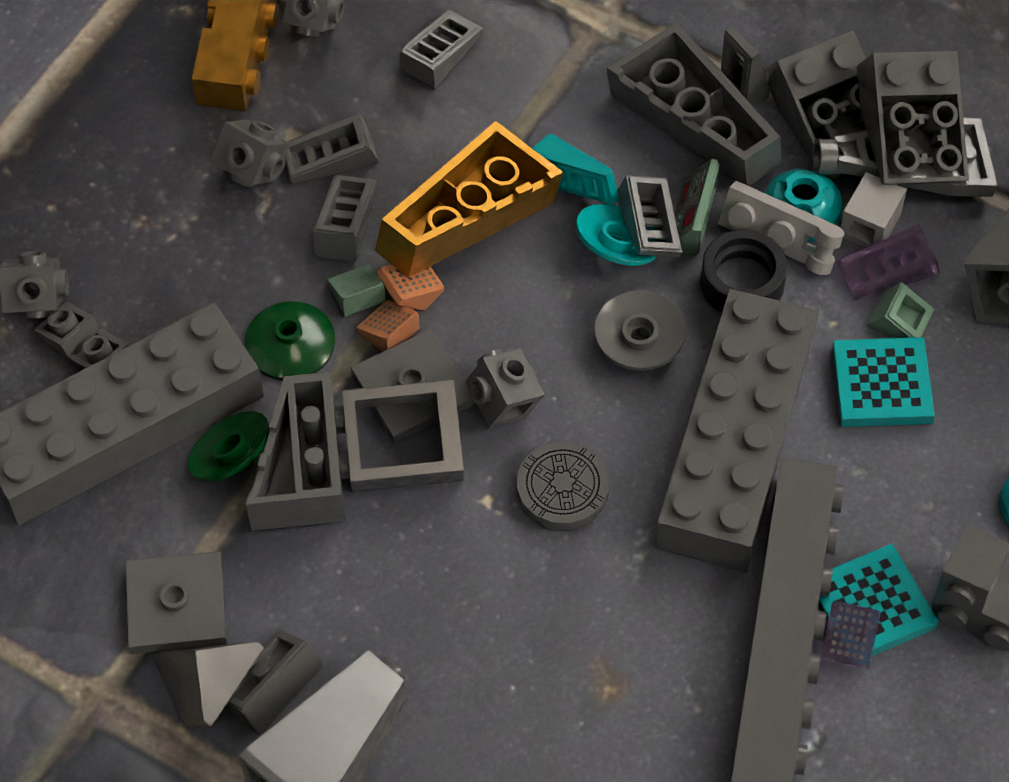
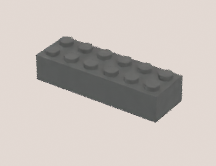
M729 289L658 519L656 549L747 573L814 341L819 310Z
M215 302L0 412V496L18 526L264 397L258 366Z

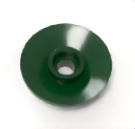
M297 301L281 302L265 308L251 321L245 335V348L258 366L260 373L283 381L284 376L313 374L320 371L328 363L334 352L335 332L329 318L315 306ZM286 331H296L293 335L285 336L282 334Z
M247 411L232 415L213 426L199 439L190 453L188 469L192 476L201 482H215L248 469L266 445L270 432L268 419L260 412Z

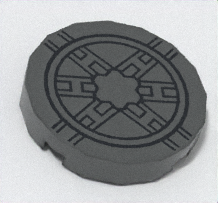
M555 441L539 446L525 457L517 472V498L523 512L531 518L532 516L535 520L541 522V526L551 530L571 531L588 525L596 518L608 501L609 474L603 460L590 448L575 442Z

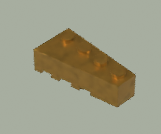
M278 0L208 1V28L202 29L192 74L196 105L247 111L251 95L256 96L259 91L260 71L258 68L260 61L266 62L269 55V29H275L278 23Z
M495 121L382 218L375 252L407 277H411L554 204L563 171Z

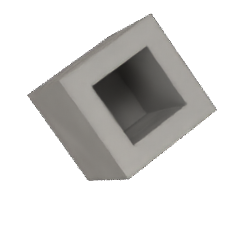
M866 172L843 212L841 229L844 231L843 238L880 253L901 216L907 189L896 184L882 185L881 178Z

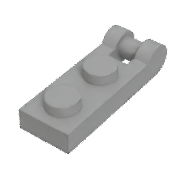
M735 181L729 187L718 221V225L732 231L740 229L758 231L772 238L782 248L784 255L806 264L810 271L819 275L831 273L835 258L832 255L833 251L840 247L844 236V231L840 227L739 181ZM809 236L815 238V241L818 243L817 246L807 243Z

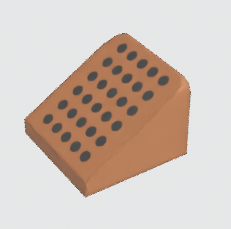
M392 264L380 267L377 271L378 277L382 280L395 303L400 306L426 310L444 291V285L431 266L411 277H407Z
M387 299L356 327V331L383 352L408 340L420 329L419 314L412 308L397 305L395 302Z

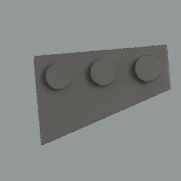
M331 372L284 376L270 421V432L264 452L260 455L257 465L258 473L252 492H249L246 502L251 531L345 521Z

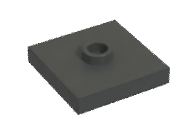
M432 329L351 367L352 377L360 389L454 379L457 412L459 413L475 405L470 397L466 382ZM436 400L372 406L373 411L394 444L439 423Z
M221 551L126 561L128 646L131 654L227 644L223 558Z

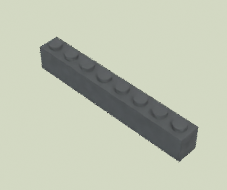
M781 458L731 782H793L794 774L804 775L808 745L799 744L801 728L811 729L815 700L805 699L807 683L817 685L821 655L811 654L813 639L823 641L827 612L817 609L819 596L829 597L833 569L825 568L824 560L825 553L835 555L839 526L829 525L831 512L841 513L845 486L835 484L838 466Z

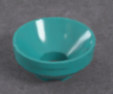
M793 169L776 176L766 188L765 194L836 226L840 222L842 196L835 183L826 175L815 174L813 170ZM800 184L810 185L817 191V196L811 200H801L793 195L792 189ZM809 236L807 242L815 241V238Z

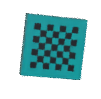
M924 337L833 340L832 354L841 427L933 424L935 413Z
M893 543L832 568L833 573L829 597L819 596L818 607L821 611L827 612L826 621L833 633L838 632V636L835 637L838 642L844 643L841 648L844 653L849 652L847 658L851 665L937 629L939 623ZM847 608H850V613L846 612ZM857 610L858 614L855 615L853 611ZM861 611L865 612L864 616L860 615ZM868 613H872L873 616L869 618ZM838 615L842 616L840 620L837 619ZM844 617H849V620L845 621ZM852 618L856 619L855 623H852ZM867 621L871 622L870 626L866 625ZM836 623L840 624L839 628L835 627ZM843 625L847 626L846 630L842 628ZM851 626L855 628L854 631H850ZM858 628L862 629L861 633L857 632ZM866 629L869 630V634H865L864 631ZM842 633L846 635L845 638L841 637ZM849 635H852V636H853V638H852L851 640L848 639V636H849ZM859 636L860 640L856 641L855 637ZM863 638H867L866 643L862 641ZM847 643L851 644L850 648L846 647ZM854 645H858L857 650L853 648ZM862 646H864V647L866 648L865 651H862V650H861V647H862ZM853 653H856V658L852 657ZM863 655L864 659H859V656Z

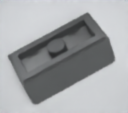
M280 629L263 645L264 649L224 707L250 729L258 733H262L323 666L322 661L307 641Z

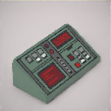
M716 159L706 162L689 174L683 182L674 214L682 253L696 256L700 252L718 185L720 163Z

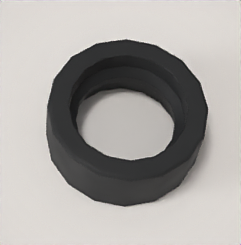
M740 229L726 232L714 239L704 252L700 282L704 297L720 312H723L729 289L779 301L784 293L787 261L782 248L772 238L758 231ZM739 257L749 258L763 264L770 272V280L761 288L748 291L734 289L721 281L717 276V269L719 265L727 260Z

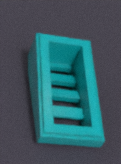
M549 133L532 148L563 171L558 190L614 205L619 201L613 169L554 134Z

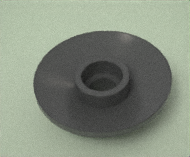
M629 291L613 297L601 308L595 321V339L601 352L614 364L630 370H652L669 363L678 355L685 341L686 326L680 310L666 297L650 291ZM641 335L644 336L646 340H635L633 339V337Z

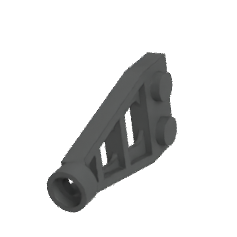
M964 118L969 173L968 182L896 185L948 196L993 197L998 185L981 118ZM867 131L835 136L834 139L815 140L812 149V168L815 174L834 175L843 173L863 178L867 172L880 178L876 162L868 158L866 148H870L871 144Z

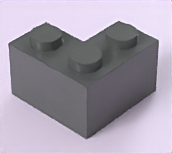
M966 524L943 569L931 609L944 625L956 630L965 629L982 637L986 643L996 649L1009 650V568L1004 567L1009 553V543Z

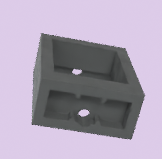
M454 379L342 391L343 405L334 406L337 434L346 433L347 450L339 451L341 479L350 478L352 492L464 481ZM437 401L443 461L361 468L356 408Z

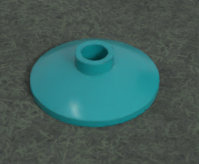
M595 204L584 208L579 213L575 223L577 235L586 247L600 257L614 263L629 266L648 264L656 259L657 256L637 254L619 206ZM646 227V230H656L654 227ZM648 239V242H661V239Z

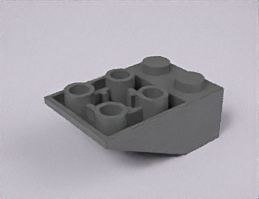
M854 30L780 59L764 70L768 86L780 113L811 159L813 144L816 139H834L835 136L867 131L860 110L857 65L866 58ZM872 147L866 148L869 160L875 161ZM840 173L826 176L833 180L845 174Z
M958 52L872 53L858 64L857 78L860 110L882 185L968 182L969 173Z

